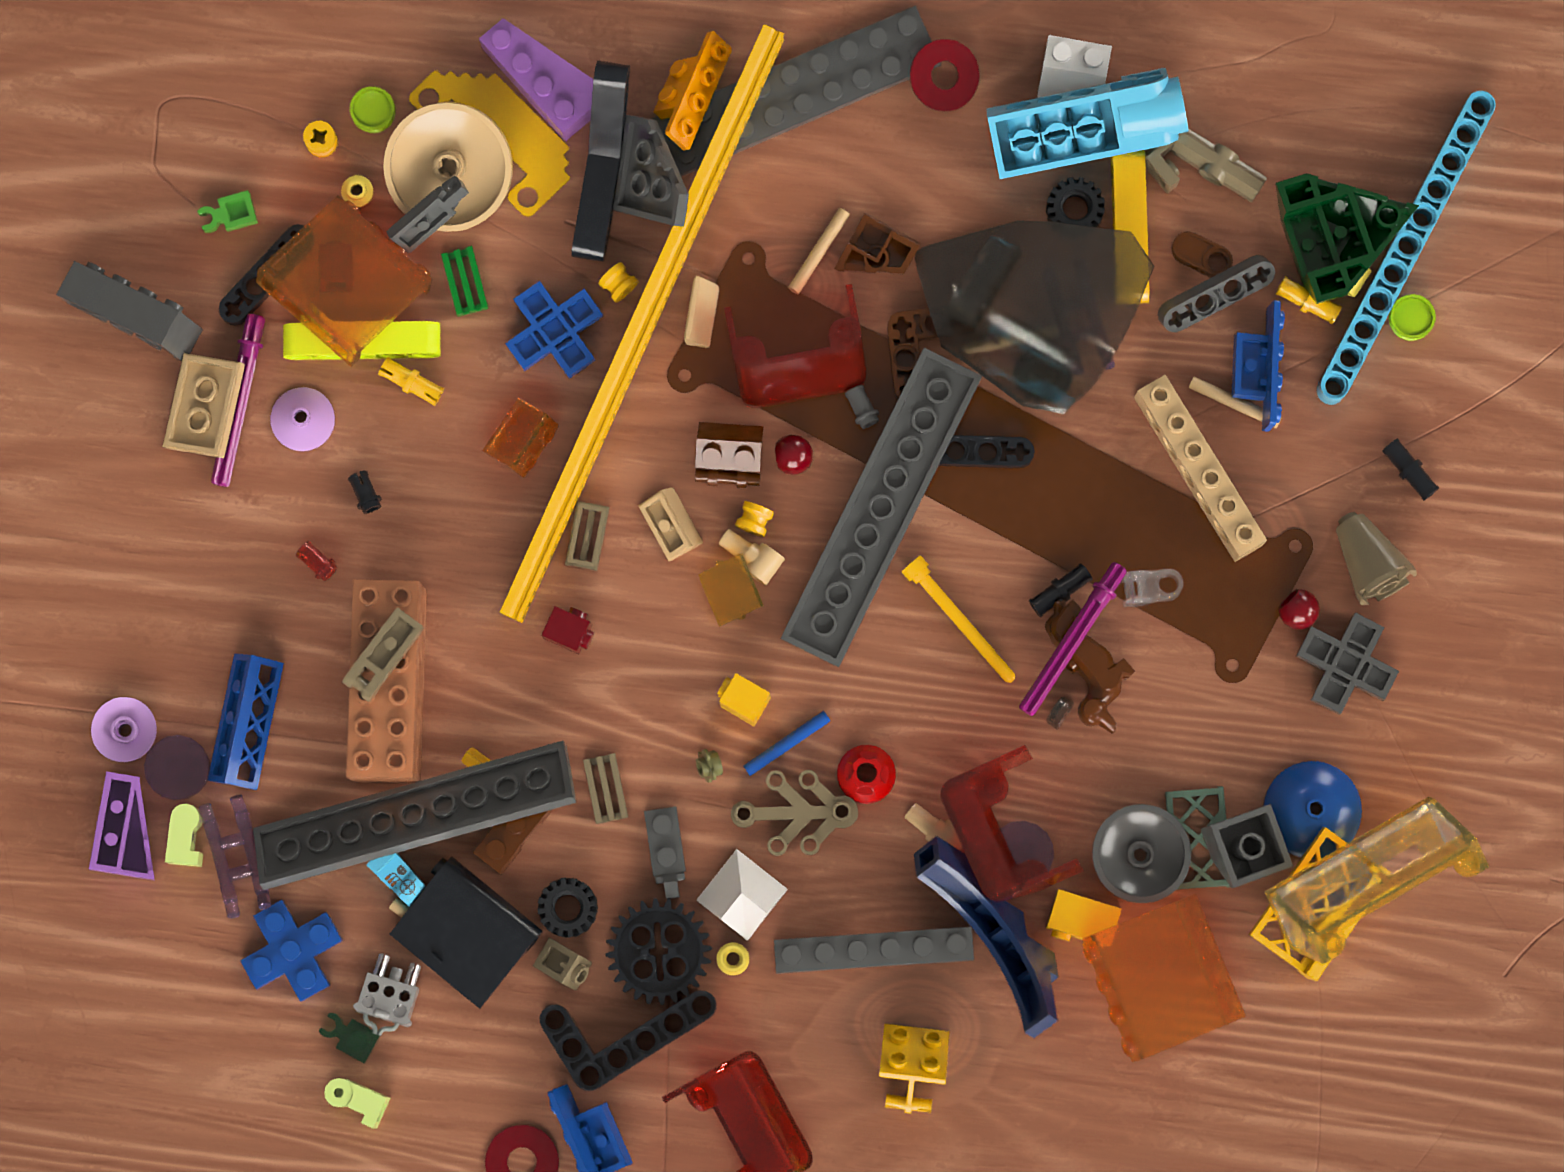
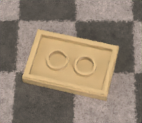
M184 353L162 447L224 458L245 364Z

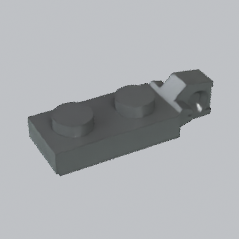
M454 175L444 182L442 187L435 188V191L433 190L386 231L387 235L407 253H411L456 214L455 208L459 201L469 193L466 186Z
M677 807L644 811L652 871L656 884L664 883L666 899L680 898L678 881L685 880L684 872H686Z

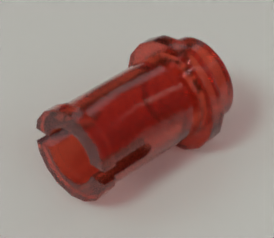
M311 541L304 543L295 555L316 573V579L321 578L323 581H327L338 568L334 564L335 560L333 558L328 559Z

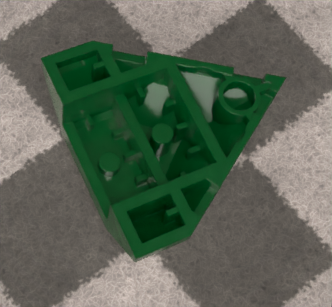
M1307 173L1276 182L1275 184L1283 230L1301 282L1316 304L1348 295L1419 207L1416 204L1409 202L1405 204L1388 199V196L1339 182L1335 184L1318 179V176Z

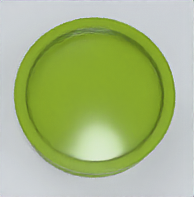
M371 86L359 90L354 95L350 103V114L356 126L368 133H379L386 130L392 124L396 108L392 97L387 91Z
M1416 294L1405 295L1398 299L1389 313V324L1392 331L1398 337L1407 341H1416L1424 338L1432 330L1436 320L1435 309L1431 302L1425 297Z

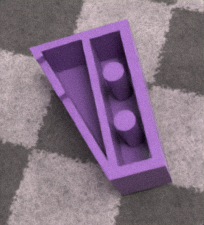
M106 771L89 870L155 881L139 777Z

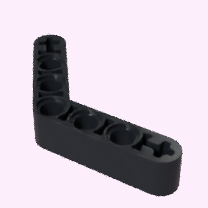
M600 60L596 62L593 78L589 149L572 244V257L602 262L605 260L626 123L630 65Z

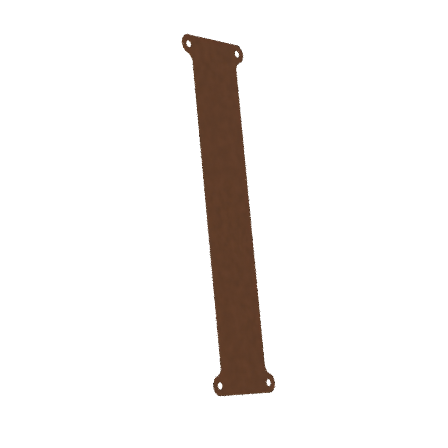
M751 241L740 243L734 248L715 283L719 286V294L710 346L708 348L686 345L685 341H683L667 372L670 386L678 392L689 393L702 384H715L867 464L898 401L894 394L888 339L801 293L796 294L792 292L788 286L773 279L768 274L765 266L766 254L759 244ZM750 252L755 256L753 264L746 265L743 262L742 257L745 253ZM903 350L897 354L896 361L900 366L908 367L914 363L915 358L912 352ZM683 369H687L691 373V378L687 382L681 381L678 377L679 372ZM897 373L898 378L901 377V376H905V385H906V383H907V381H908V379H909L911 373H909V374H900V373ZM860 385L864 386L874 410L877 409L879 411V421L865 429H862L860 424L857 425L855 423L857 417L848 398L845 396L847 391ZM977 387L954 435L1026 438L1034 446L1033 460L1030 465L1024 468L938 466L924 495L1069 572L1082 563L1093 578L1090 582L1092 584L1100 582L1111 563L1116 562L1120 564L1127 572L1114 591L1116 597L1210 646L1215 654L1216 673L1225 682L1238 683L1248 676L1279 617L1278 608L1281 602L1292 592L1312 554L1313 542L1311 537L1301 529H1290L1277 538H1266L1267 541L1262 547L1234 562L1197 501L990 392ZM958 442L950 443L946 450L947 456L954 460L960 459L965 452L963 445ZM985 443L979 447L978 454L983 460H992L997 455V449L994 445ZM1001 443L1002 455L1000 461H1007L1006 454L1016 455L1017 461H1023V457L1029 455V451H1025L1023 445L1019 444L1016 450L1009 451L1006 450L1007 444ZM1292 540H1298L1302 544L1301 550L1297 553L1289 549V543ZM1230 659H1235L1239 663V668L1235 672L1229 671L1226 667V663Z

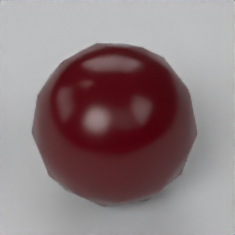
M792 434L779 439L775 446L778 469L785 474L797 475L806 471L813 461V450L810 443L802 436Z
M1296 589L1281 602L1278 608L1279 617L1285 625L1292 629H1306L1313 625L1319 617V602L1312 593L1305 589Z

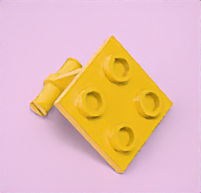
M884 1024L879 1077L909 1080L906 1096L886 1094L885 1108L904 1109V1113L911 1114V1110L931 1113L932 1099L913 1097L914 1081L945 1084L950 1031Z

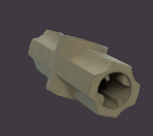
M1189 128V132L1180 134L1179 139L1176 140L1170 151L1171 153L1197 168L1199 174L1209 182L1217 186L1224 185L1251 203L1266 182L1267 177L1241 162L1238 155L1224 145L1218 143L1214 145Z

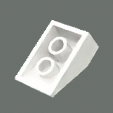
M1049 35L1037 98L1105 84L1112 46Z

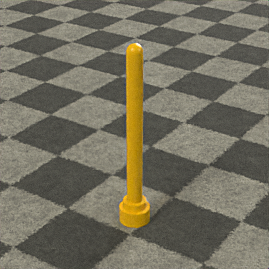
M921 555L902 571V574L909 582L913 580L916 585L920 583L999 676L1007 683L1013 682L1015 680V673L929 575L931 571L927 568L929 564Z

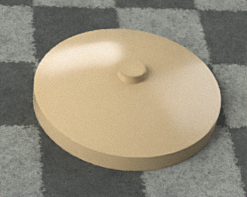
M456 102L430 104L408 115L392 133L384 155L386 185L398 208L404 214H407L433 190L435 191V188L442 187L444 182L455 175L464 183L469 193L459 201L455 208L456 214L437 231L452 232L465 230L489 218L504 201L513 175L511 150L498 125L480 110Z

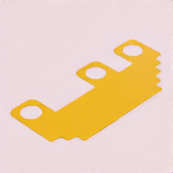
M434 70L410 93L409 100L417 109L423 107L418 100L420 92L431 88L439 95L438 103L449 102L452 99L456 103L472 106L486 114L498 125L508 141L512 160L527 174L508 194L509 202L523 216L530 217L536 213L570 180V176L564 171L569 164L564 158V154L569 150V146L496 73L492 74L489 78H485L481 73L472 78L468 73H463L460 77H457L452 71L442 76L437 70ZM526 187L533 188L538 194L536 204L528 208L521 206L517 200L519 191Z

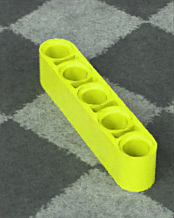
M433 321L288 323L283 325V358L386 359L387 357L391 359L436 358L441 355V324Z

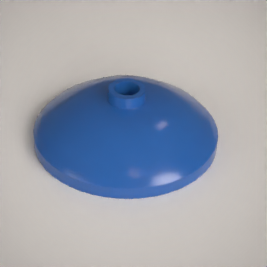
M1318 761L1297 763L1283 770L1270 784L1263 806L1271 804L1288 853L1302 858L1323 827L1328 828L1349 844L1355 837L1362 818L1361 799L1352 780L1340 769ZM1312 803H1318L1321 806L1320 814L1314 815L1311 813L1310 805ZM1326 837L1319 847L1321 859L1337 853L1336 844Z

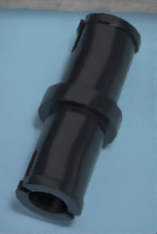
M1398 438L1382 450L1400 471L1399 477L1402 480L1406 479L1422 497L1423 501L1439 489L1438 485L1436 486L1421 467L1423 463L1419 459L1415 460Z
M1080 563L1059 580L1057 578L1052 580L1051 586L1028 601L1036 614L1041 618L1043 614L1054 607L1055 601L1059 600L1066 603L1071 599V594L1088 582H1091L1093 578L1087 568Z

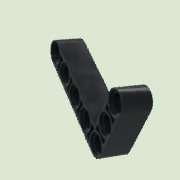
M696 991L597 1054L593 1052L565 1007L560 1005L547 1006L541 1012L540 1024L575 1083L585 1091H593L710 1019L717 1010V1002L711 993ZM699 996H706L711 1002V1009L705 1015H698L693 1010V1002ZM554 1010L560 1011L564 1016V1023L558 1029H552L547 1024V1016ZM673 1013L679 1014L683 1019L682 1029L676 1033L669 1032L665 1027L666 1017ZM643 1031H649L655 1037V1044L649 1050H642L637 1044V1037ZM571 1038L577 1039L582 1046L580 1054L574 1058L567 1056L564 1051L565 1042ZM617 1048L622 1049L627 1055L626 1064L620 1068L613 1067L609 1061L610 1053ZM588 1066L596 1068L599 1073L598 1081L592 1086L586 1085L581 1079L583 1069Z

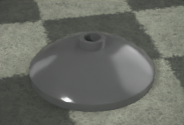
M1137 804L1119 809L1102 823L1094 838L1092 860L1099 880L1112 894L1132 903H1151L1169 896L1182 884L1191 863V846L1185 829L1173 815L1156 806ZM1136 849H1142L1145 852L1146 857L1143 861H1137L1134 858Z

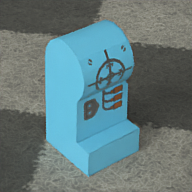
M398 853L370 860L366 864L409 907H411L426 887V884Z

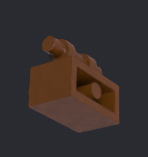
M699 422L696 439L695 468H707L709 470L696 469L695 482H707L708 486H718V483L735 484L737 488H747V485L760 486V473H749L748 471L760 472L764 426ZM719 469H721V470H735V471H738V472H734V471H720Z

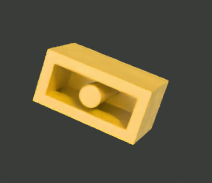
M735 673L732 679L726 677L717 693L718 697L721 698L719 700L721 708L754 727L771 699L770 692Z
M1058 889L1045 928L1052 930L1051 936L1070 942L1072 936L1084 940L1082 946L1101 951L1103 946H1111L1122 909Z

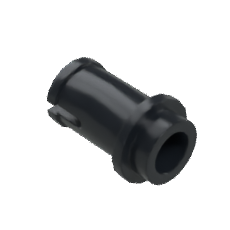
M364 470L359 472V478L357 473L348 478V481L351 483L358 499L357 508L362 510L363 514H369L381 508L380 501L382 498L380 495H376L368 472Z

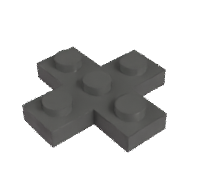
M1356 612L1353 614L1341 640L1311 626L1296 654V657L1325 671L1310 700L1338 715L1342 713L1354 687L1384 701L1399 673L1393 667L1370 656L1385 627Z

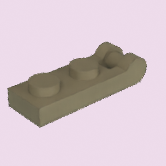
M397 607L348 671L342 683L349 688L355 687L361 692V697L370 702L425 627ZM366 667L375 673L370 682L361 676Z

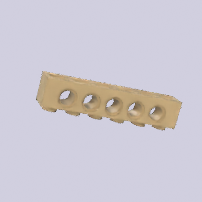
M1163 375L1139 389L1134 397L1135 401L1234 562L1262 547L1267 541L1265 535L1167 376Z

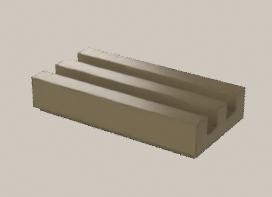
M577 501L565 561L566 566H576L578 568L598 571L610 510L608 506ZM583 509L589 510L580 559L577 560L574 559ZM596 512H601L592 562H588L586 560Z
M616 754L584 759L583 762L596 824L629 818ZM607 762L611 764L620 812L615 814L604 763ZM593 765L598 766L607 815L605 816L601 815L592 771Z

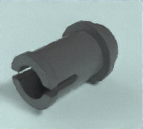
M863 385L854 387L845 393L857 417L855 420L857 425L860 424L861 428L865 429L879 421V411L877 409L874 410Z

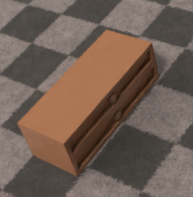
M353 579L350 669L397 607L425 627L370 702L362 698L361 692L355 687L349 688L346 777L356 783L411 784L421 781L427 590L420 581ZM366 667L361 676L370 682L375 673Z

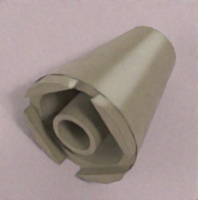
M1351 512L1338 521L1340 525L1336 528V533L1356 598L1360 605H1370L1367 599L1375 597L1377 601H1381L1395 594L1410 583L1407 579L1409 574L1414 577L1417 575L1414 565L1364 514L1357 515L1355 512Z

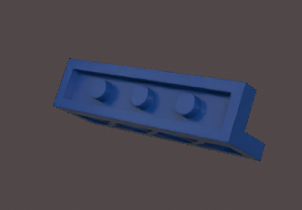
M234 653L207 781L252 790L258 789L284 663L254 655ZM261 665L272 667L270 679L263 686L258 678ZM260 697L264 704L263 713L255 717L252 705L253 701ZM254 729L257 741L256 745L249 749L245 743L246 733ZM247 760L251 768L248 781L237 779L239 766Z

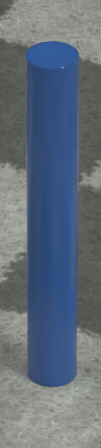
M824 711L820 712L743 765L749 776H752L829 723V717Z

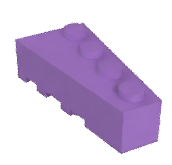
M504 18L479 38L481 47L565 142L591 120L593 79Z

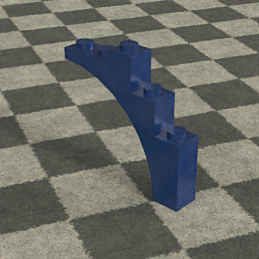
M935 836L914 853L916 877L950 903L981 938L1001 968L1012 990L1020 1011L1024 1032L1033 1038L1037 1037L1058 1021L1052 982L1059 977L1055 953L1027 936L1024 912L996 895L993 873L990 869L943 839Z

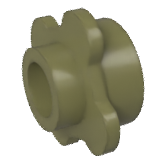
M703 749L701 752H698L696 767L702 778L705 777V780L710 783L712 780H716L717 776L723 774L722 763L715 750L708 752L707 749Z

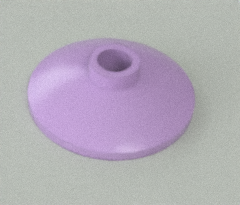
M307 387L294 388L282 394L275 402L270 417L271 428L275 437L287 448L295 451L313 450L324 444L332 434L335 425L334 410L330 401L321 392ZM299 412L307 414L306 420L302 423L296 422L295 419Z
M129 697L115 698L103 704L96 712L91 725V736L97 750L106 758L116 762H131L144 756L152 747L157 732L155 717L151 710L141 701ZM124 725H130L132 729L131 734L127 737L121 735V728Z

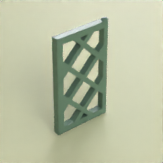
M1224 787L1165 792L1166 811L1173 815L1181 823L1185 831L1195 839L1190 844L1191 851L1198 843L1208 850L1205 840L1202 839V832L1198 835L1184 821L1195 808L1210 820L1207 826L1226 820ZM1199 796L1196 801L1192 798V797ZM1206 796H1218L1219 812L1215 816L1211 815L1200 805ZM1173 798H1185L1192 804L1181 819L1174 815ZM1210 859L1202 869L1191 861L1190 867L1198 874L1191 882H1182L1176 890L1220 886L1230 887L1225 879L1213 880L1205 873L1214 863ZM1201 877H1203L1206 881H1198V880H1199Z

